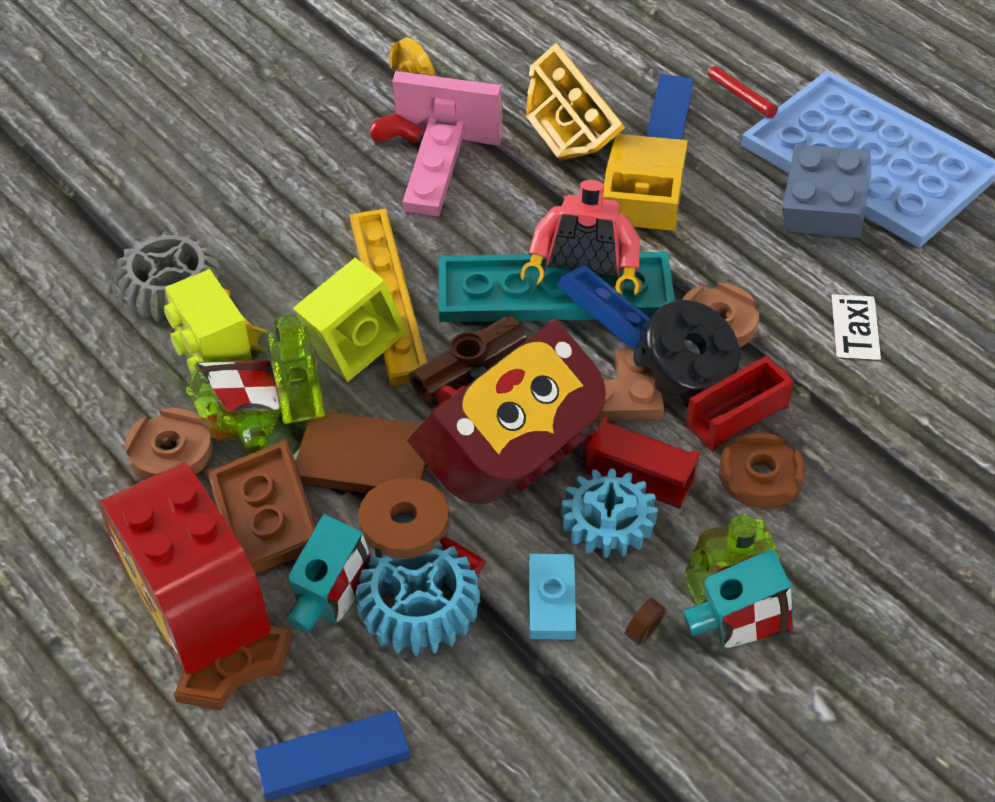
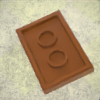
M312 409L296 458L303 485L367 494L381 482L398 477L424 480L427 465L407 442L421 424Z
M287 439L207 472L217 509L241 544L255 575L300 556L317 524L292 448Z

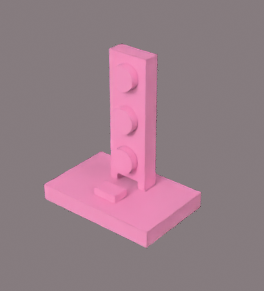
M395 71L392 86L396 114L422 128L423 132L421 135H424L403 199L404 212L439 217L462 140L499 146L503 137L501 85Z

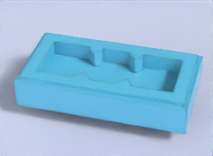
M529 554V639L576 640L574 554Z

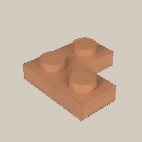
M632 348L615 349L617 379L604 380L606 390L605 403L601 413L593 422H602L604 417L608 418V422L663 420L664 404L662 393L655 388V377L650 368L647 366L637 367L633 359L634 350Z

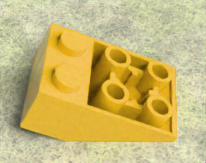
M626 134L616 135L606 168L603 199L619 202L621 214L629 217L634 227L676 231L688 140Z

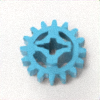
M610 468L608 476L602 477L597 470H592V480L588 481L586 478L579 476L577 477L576 488L567 487L566 498L562 500L561 508L563 530L572 531L571 542L573 544L585 541V552L588 554L597 547L602 549L603 558L609 557L611 549H617L622 557L626 556L628 545L640 550L643 545V538L651 539L653 536V528L656 525L658 509L654 507L655 495L645 494L646 483L644 481L638 482L635 485L631 483L632 473L628 472L623 478L616 477L615 469ZM608 508H611V517H607Z

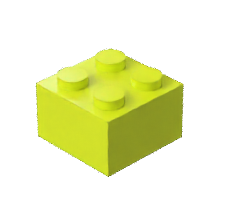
M357 258L351 260L293 307L306 334L308 335L309 332L311 343L320 359L347 382L408 332L385 280Z
M210 269L165 287L169 304L163 308L168 322L173 329L175 328V332L171 333L170 337L178 355L186 354L188 368L196 382L202 380L208 390H213L198 363L252 362L245 319Z

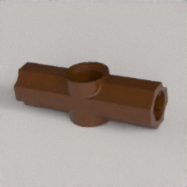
M513 316L504 317L478 333H460L452 339L449 350L410 372L409 381L416 395L424 403H431L436 400V391L442 386L447 385L455 389L460 385H469L472 382L470 371L473 367L481 365L487 371L488 368L495 365L525 342L527 336L520 322Z

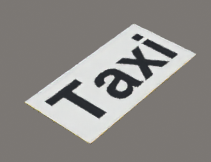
M831 294L836 357L881 360L874 297Z

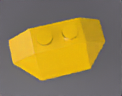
M557 43L530 66L529 76L531 81L528 89L526 117L560 161L598 152L625 128L624 123Z

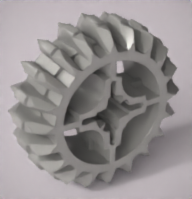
M180 230L174 235H167L164 231L162 236L155 238L149 234L148 240L145 242L135 241L134 249H124V257L117 260L118 266L115 271V282L120 299H122L123 304H126L131 313L138 312L142 319L152 316L158 323L163 317H166L163 307L169 304L165 287L209 269L220 283L222 272L217 254L214 252V248L208 246L206 240H198L194 233L184 237Z

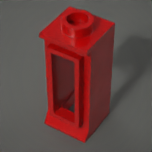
M765 356L689 399L686 426L713 452L724 441L781 408L786 410L789 407L794 381L786 370L778 367L769 357Z
M607 417L603 418L596 431H589L582 448V454L587 455L585 473L592 475V470H597L602 477L608 476L610 468L615 469L616 477L623 478L628 472L632 473L631 483L634 485L642 481L646 483L645 494H654L655 500L679 509L683 505L696 479L700 451L685 452V450L618 425L609 424Z

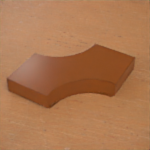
M270 626L269 636L247 647H239L238 652L222 660L220 657L215 660L214 664L194 674L189 673L186 675L183 671L174 694L176 702L222 710L230 695L243 684L260 677H281L294 638L292 629Z

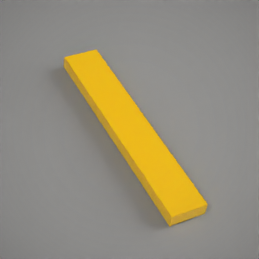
M380 209L350 214V223L359 260L385 280L408 330L403 337L382 353L390 387L409 384V373L427 363L387 210Z

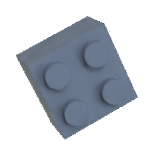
M794 145L782 206L785 232L861 238L871 180V150Z

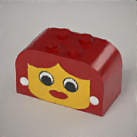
M187 463L178 464L98 501L117 557L186 675L189 673L194 674L214 664L215 660L220 657L222 660L238 652V648L241 646L247 647L269 636L271 628L262 592L253 568L233 531Z

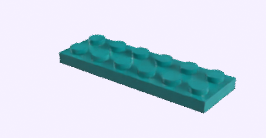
M640 252L639 270L635 271V276L641 281V292L634 296L635 283L628 279L623 283V297L650 318L661 306L675 301L669 253ZM529 254L439 256V323L492 322L513 316L517 321H542L555 318L557 320H591L596 318L557 287L561 277L573 270L547 267V259L542 260L541 264L544 270V278L536 285L540 276L537 267H528L525 271L524 280L520 276L522 267L531 260ZM621 270L620 276L595 274L616 290V282L623 276L624 270Z

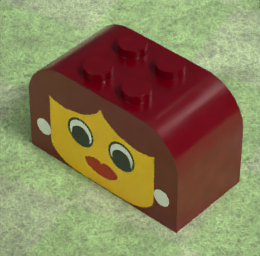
M555 318L433 411L409 437L407 442L445 488L455 497L472 504L491 503L504 496L514 486L522 492L586 439L581 431L599 416L605 403L606 390L604 380L596 365L557 318Z

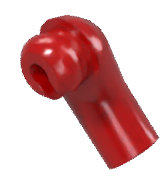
M391 114L376 119L371 124L369 133L371 139L375 142H384L401 136L415 145L423 129L399 114Z

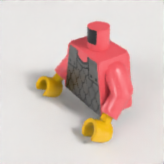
M596 180L581 182L579 196H565L562 206L552 207L536 226L528 253L531 256V260L521 269L520 276L522 280H524L526 269L530 266H535L540 272L536 285L539 284L544 278V270L541 266L542 260L547 259V267L575 270L584 265L594 273L620 276L621 270H624L623 276L616 282V291L623 296V283L631 279L635 283L634 296L641 292V281L635 276V271L639 270L640 237L629 217L621 214L620 203L614 200L603 199V183Z

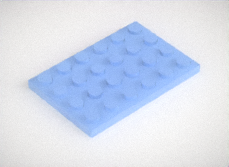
M828 70L779 106L774 117H765L742 134V147L787 173L790 170L794 145L871 150V180L864 217L918 248L922 247L995 182L994 158Z

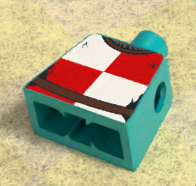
M323 514L288 576L287 582L296 602L285 620L292 627L308 634L319 617L332 623H338L356 600L357 585H360L359 577L361 570L369 569L368 563L370 562L371 554L363 532Z
M774 549L765 551L707 577L703 581L706 602L682 610L684 621L691 637L715 629L722 646L725 648L794 631L792 586Z

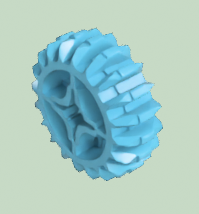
M438 541L435 543L436 547L427 554L410 559L390 558L383 554L382 558L371 556L368 563L369 569L361 570L359 577L360 585H357L356 600L359 603L357 610L359 618H361V621H364L365 630L369 635H377V641L381 647L393 642V649L397 654L407 646L411 647L412 653L417 657L421 647L429 646V649L436 654L439 649L438 643L444 642L453 647L456 641L455 634L466 636L469 630V622H475L477 617L480 590L478 589V577L475 574V570H470V563L467 557L458 558V552L454 546L442 551V545ZM444 584L454 593L450 601L443 597V592L440 590ZM387 591L394 594L395 605L391 609L382 601Z

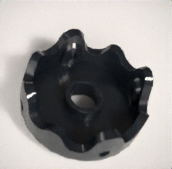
M677 300L661 306L643 324L641 336L633 356L637 367L647 366L650 368L655 377V388L659 392L681 397L684 406L687 407L691 397L736 373L740 363L739 343L729 323L709 306L691 300ZM685 340L694 342L699 348L700 355H694L689 352L685 346Z

